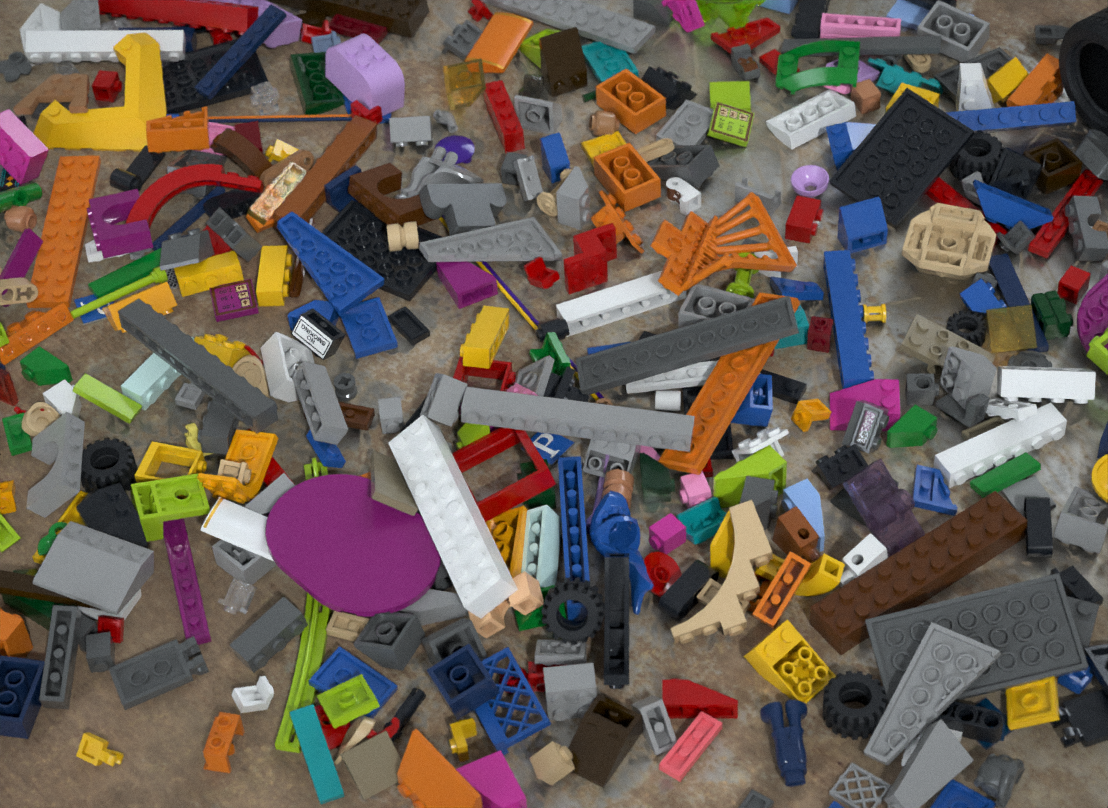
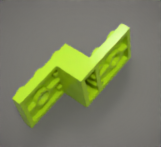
M198 474L131 484V503L139 515L147 542L163 539L164 521L209 514L210 507L205 489L202 486L203 483L197 479ZM178 495H185L187 498L178 499L176 497Z

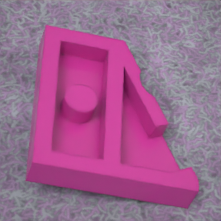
M696 0L661 1L664 7L668 6L673 11L672 16L687 33L705 26Z

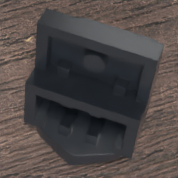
M567 366L560 376L551 372L543 397L588 402L589 395L582 394L581 390L573 386L575 382L572 379L575 372L574 369Z

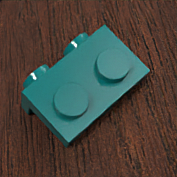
M714 496L678 514L676 518L686 527V539L696 545L716 535L727 513L721 509L718 498Z

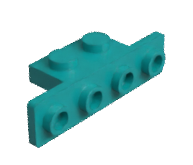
M869 58L867 61L872 68L882 72L876 84L878 89L895 94L900 84L905 83L918 88L922 87L941 95L943 93L940 82L935 79H924L917 72H906L902 67L887 65L884 60L879 58L875 60Z

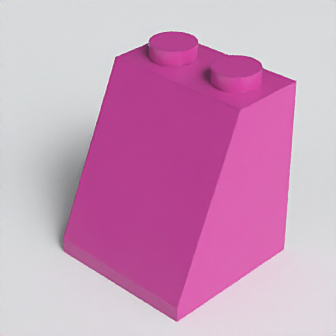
M501 750L456 769L481 795L483 808H527L526 797Z

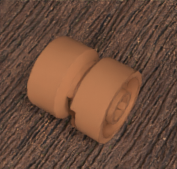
M620 469L607 472L601 500L608 492L616 491L625 497L630 509L634 487L633 475Z

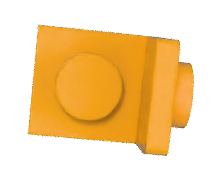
M818 398L798 402L791 420L803 432H807L813 421L829 419L832 412Z
M14 480L0 483L1 515L13 513L17 510L14 499L16 490Z

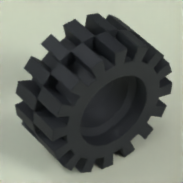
M962 310L959 311V315L955 312L953 317L950 316L948 318L946 329L981 347L986 339L987 322L982 315L978 317L977 312L971 314L970 310H967V313H964ZM960 329H970L974 332L965 333L961 332Z

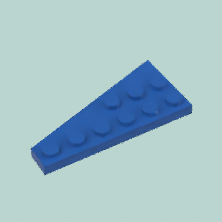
M290 212L277 221L278 230L339 316L384 285L385 279L294 212Z

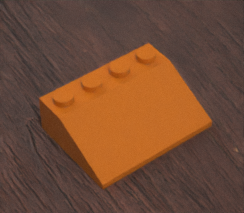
M417 729L412 731L397 773L399 782L397 788L404 798L409 797L413 801L414 808H483L481 795Z

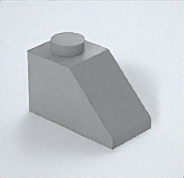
M652 695L631 704L632 710L642 715V734L653 753L659 755L670 750L677 742L663 700Z

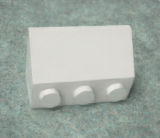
M42 3L38 5L20 29L26 58V31H61L60 12ZM27 58V62L30 63L31 66H35V65H40V64H45V63L52 62V61H42V62L36 63V62L29 61L28 58Z
M275 332L261 347L270 396L285 402L298 401L300 399L292 375L302 361L315 364L313 354L308 347L299 341Z

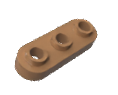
M301 149L268 168L260 176L264 188L266 189L268 185L275 188L303 174L313 166L314 156L311 152Z

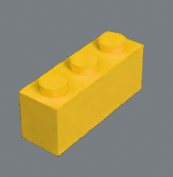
M287 245L262 246L256 287L259 307L284 306L285 297H289V285L287 282L291 280L289 267L293 265L292 254L288 253Z
M235 251L212 256L199 263L174 268L182 297L207 291L218 285L244 280L240 262Z

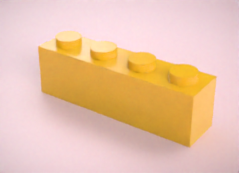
M483 306L481 312L477 313L476 322L472 323L470 333H467L465 343L461 344L460 357H463V366L490 368L509 329V308Z

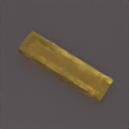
M291 161L249 208L247 214L265 225L273 216L275 209L283 204L285 197L293 192L298 182L302 181L307 171Z

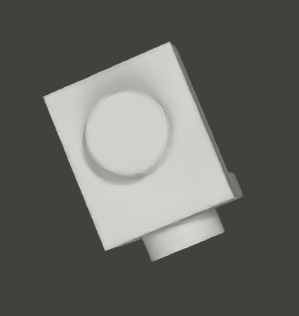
M260 676L256 686L234 688L232 692V697L240 713L267 710L274 696L273 687L269 684L266 676Z

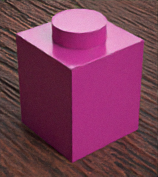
M672 513L649 527V543L655 550L668 554L686 542V527Z

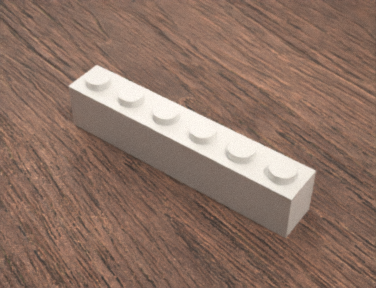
M659 271L557 304L556 314L557 318L566 320L570 333L566 337L685 299L686 291L677 296L671 290L664 288L658 282L662 272Z
M1048 403L1037 408L1038 414L1029 416V419L1026 421L1018 422L1013 419L936 454L934 468L941 471L944 478L943 481L948 488L961 485L966 480L975 476H981L986 471L998 467L1025 452L1039 449L1053 440H1059L1065 435L1067 420L1052 403Z

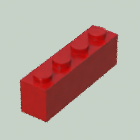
M499 80L483 84L485 104L505 154L525 149L524 131L503 81Z

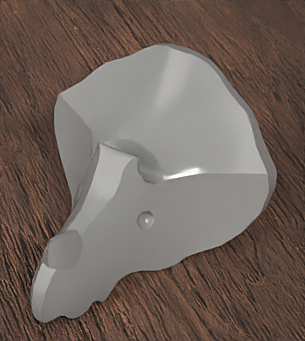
M438 146L435 148L431 158H421L413 169L409 186L402 188L401 194H397L395 199H405L421 194L426 184L483 183L484 180L473 172L456 165L455 163L458 159L456 153L450 151L446 154L445 148Z

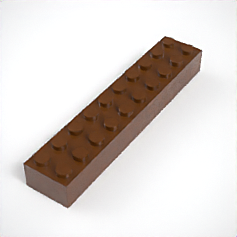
M994 491L810 606L809 624L841 656L869 638L865 624L866 619L918 607L1023 540L1028 520Z

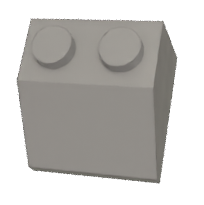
M431 116L389 118L391 143H396V147L408 146V142H416V146L428 145V141H432L433 120Z
M575 166L556 192L558 223L581 230L584 224L588 223L591 218V211L589 209L591 198L580 168Z

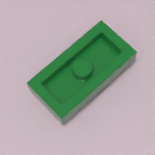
M24 413L2 418L11 456L32 451L31 437L22 429Z

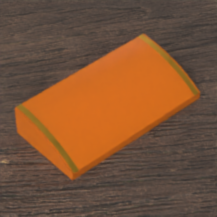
M495 12L465 59L469 72L504 73L532 28L533 21L515 14Z

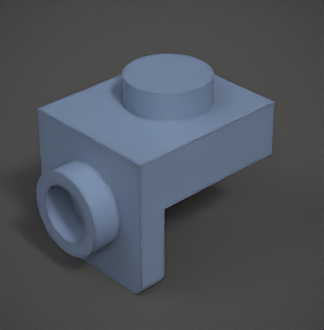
M332 31L329 35L311 37L314 53L326 52L328 48L341 43L340 36L336 37L335 31Z

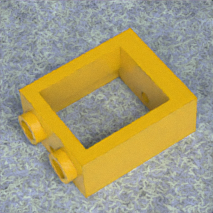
M152 441L134 476L136 483L164 479L155 477L162 462L191 467L187 475L204 474L207 469V462L204 459L203 452L200 450ZM179 495V498H187L185 495Z

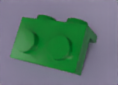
M548 332L546 334L541 349H531L529 352L533 363L550 355L555 360L551 372L558 376L563 373L567 366L570 367L571 364L570 358L566 355L562 342L559 341L555 332Z

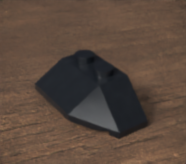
M120 483L90 491L77 506V511L86 527L148 549L139 515Z

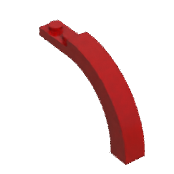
M198 164L183 167L164 175L151 184L135 202L126 220V224L147 219L150 230L156 215L162 207L176 195L192 188L221 186L262 194L264 185L262 180H259L260 178L248 175L246 178L240 177L239 174L234 172H227L225 174L223 165Z

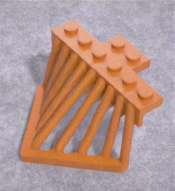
M750 192L719 219L714 215L708 223L692 211L686 216L680 230L664 219L659 225L650 245L658 254L667 258L658 282L677 296L714 272L732 268L792 272L797 266L763 203L753 192ZM750 205L751 208L748 211L735 217L738 213H740L742 210H744L747 206ZM752 217H755L760 223L757 227L720 236ZM762 233L769 240L767 243L720 246ZM773 250L778 258L771 259L767 255H763L762 258H755L752 254L742 258L738 253Z

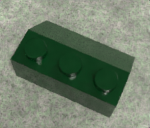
M38 569L14 570L13 572L35 576ZM1 593L5 604L47 630H50L53 605L77 607Z

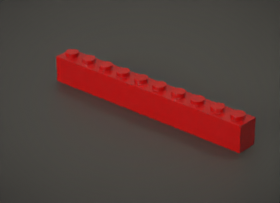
M98 0L100 15L111 13L113 17L126 15L128 19L142 17L143 21H154V19H157L158 23H170L171 21L174 22V25L184 26L186 23L190 24L192 28H201V26H206L207 30L221 28L222 32H234L235 30L241 35L258 19L257 6L212 0Z

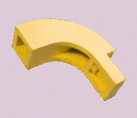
M772 554L773 559L769 560L768 564L756 567L755 570L756 574L770 581H773L785 561ZM823 554L817 561L811 563V569L795 595L817 596L833 590L840 583L845 564Z

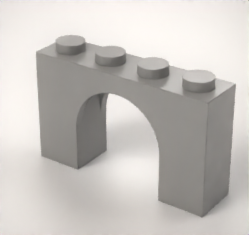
M68 412L35 436L32 442L31 456L48 465L55 461L47 476L28 490L26 509L44 518L80 492L85 422Z

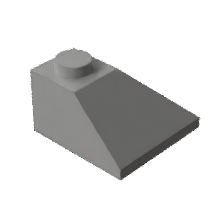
M515 95V112L522 129L550 135L556 133L562 121L561 104Z

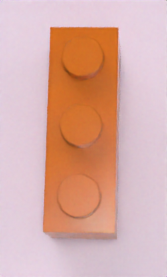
M790 551L753 612V617L775 629L811 569V563Z

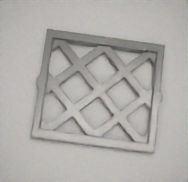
M851 763L830 790L829 795L850 808H861L856 805L862 803L863 808H867V802H875L872 808H877L892 785ZM850 771H854L855 778L846 779ZM858 772L861 773V774L864 775V776H863V777H859V776H858ZM869 780L870 787L862 788L860 781ZM873 781L878 783L879 785L874 786ZM856 782L858 788L849 790L848 783ZM844 783L845 790L836 791L839 785ZM884 789L885 791L882 795L877 797L875 790ZM872 791L873 798L864 799L863 792ZM859 792L861 799L852 800L850 794ZM847 794L848 800L841 795Z

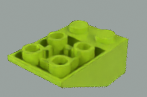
M768 445L713 477V497L718 498L721 508L740 504L746 476L775 480L774 490H778L779 496L783 494V489L786 488L787 462Z

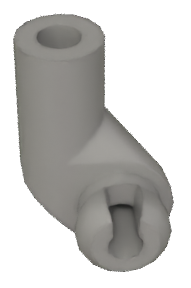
M440 109L434 111L433 117L436 122L447 125L448 131L451 133L458 130L452 113Z

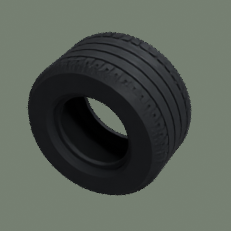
M1108 7L1078 21L1069 28L1062 40L1059 52V69L1066 94L1070 102H1075L1077 113L1091 128L1103 132L1108 137Z

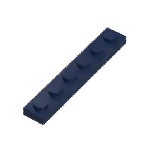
M270 4L194 87L196 91L211 100L287 17L286 13Z

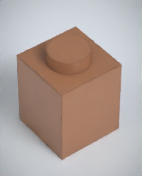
M870 79L858 82L856 88L851 86V101L855 103L861 114L880 108L881 93Z

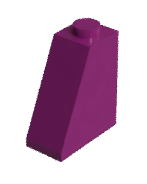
M436 262L438 277L459 309L498 294L496 278L472 263Z

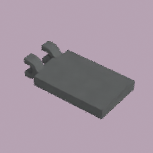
M194 636L181 644L175 639L108 668L125 710L194 681L193 674L203 675L209 672Z

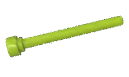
M160 266L150 272L149 276L70 312L72 318H78L149 284L168 281L165 270L161 271Z

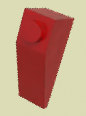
M672 678L662 680V700L669 719H695L701 711L715 719L738 718V700L687 679Z

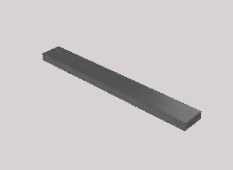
M942 36L784 39L781 53L784 54L794 48L812 42L844 40L860 42L859 55L939 54ZM822 52L806 56H839V52Z

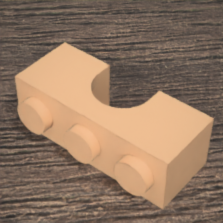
M524 571L513 578L518 590L480 619L468 611L470 620H472L477 633L487 639L505 628L504 616L511 606L523 615H527L542 606L544 600L538 580Z

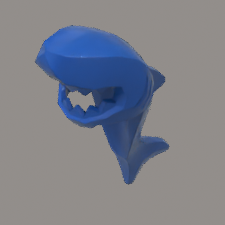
M610 491L603 496L593 513L590 524V538L595 549L604 557L605 553H629L631 604L633 613L639 615L643 597L646 592L653 589L654 584L647 573L644 560L638 550L641 537L638 522L630 517L625 497L619 492Z

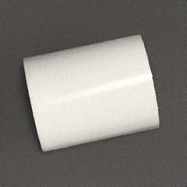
M656 390L655 410L680 411L681 391Z

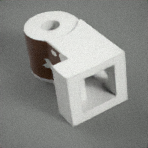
M678 177L667 180V199L680 205V212L684 216H687L690 211L694 212L701 207V193Z

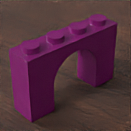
M138 189L89 199L90 207L86 209L97 252L102 251L103 259L153 248L147 219L123 225H114L127 220L132 207L140 197Z

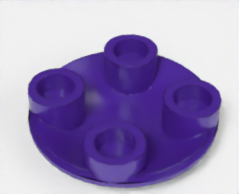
M458 135L445 137L435 146V148L438 146L445 148L446 154L450 151L456 153L458 159L455 164L470 163L475 152L474 143L469 138Z

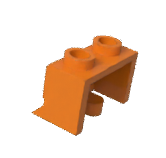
M220 712L218 717H215L203 751L206 761L203 769L224 773L231 772L228 755L235 753V748L232 744L235 734L243 736L245 732L240 715Z

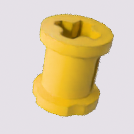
M882 303L880 306L862 305V321H865L866 324L871 321L886 323L885 303Z

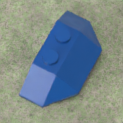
M976 179L973 181L985 218L992 223H1002L1011 230L1021 220L1029 229L1051 222L1054 218L1050 209Z

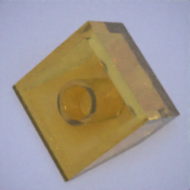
M482 58L443 66L446 94L451 110L471 107L486 89Z

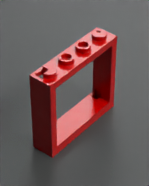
M501 427L452 453L461 473L520 443L537 470L477 502L470 490L485 522L556 485L549 468L525 430Z

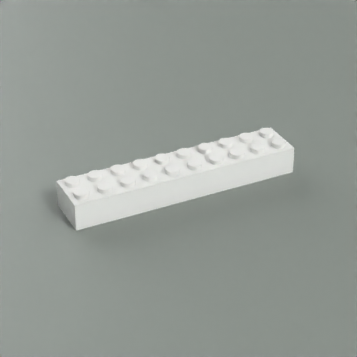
M422 415L388 444L464 608L481 619L518 589L439 426Z

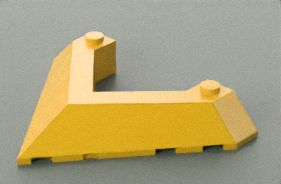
M144 32L127 34L113 47L118 60L126 66L124 107L88 109L87 113H70L59 102L54 100L40 113L33 134L49 150H54V148H65V150L90 148L93 151L134 150L141 152L145 145L148 146L146 121L164 117L167 113L159 42Z

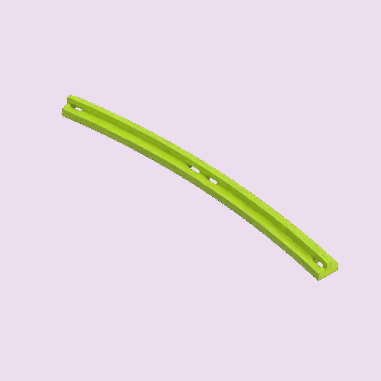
M316 457L312 458L311 464L304 465L306 480L319 477L318 472L320 471L322 476L328 475V468L323 466L321 462H317ZM307 593L304 616L308 625L302 632L291 690L275 741L276 750L295 753L301 752V746L289 712L312 704L314 705L317 690L309 685V679L323 665L328 637L326 628L329 624L331 613L330 608L318 602L309 593ZM322 606V613H319V607ZM295 735L293 742H290L291 736Z

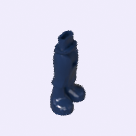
M798 700L786 701L784 708L789 727H784L782 703L777 701L769 703L760 709V717L764 723L771 724V736L775 743L776 762L781 777L785 779V785L788 787L804 785L806 783L805 775L807 774V754L803 741L804 729L801 727V720L807 716V705Z

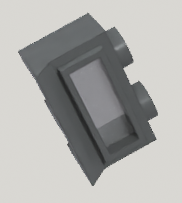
M866 400L856 401L842 444L847 446L855 444L858 450L868 454L878 450L882 441L880 437L882 428L885 429L889 422V416L887 415L889 409Z

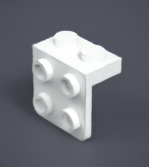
M779 427L771 430L769 428L764 429L756 434L757 438L753 440L749 438L738 443L739 447L733 450L732 453L738 462L770 445L782 457L784 453L778 439L789 434L788 429H779Z

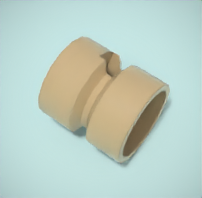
M416 221L404 223L402 227L399 223L387 225L390 252L400 251L403 247H406L408 250L419 248Z

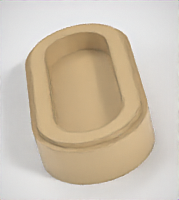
M664 138L640 147L636 151L647 162L670 153L674 150L675 146L672 139Z

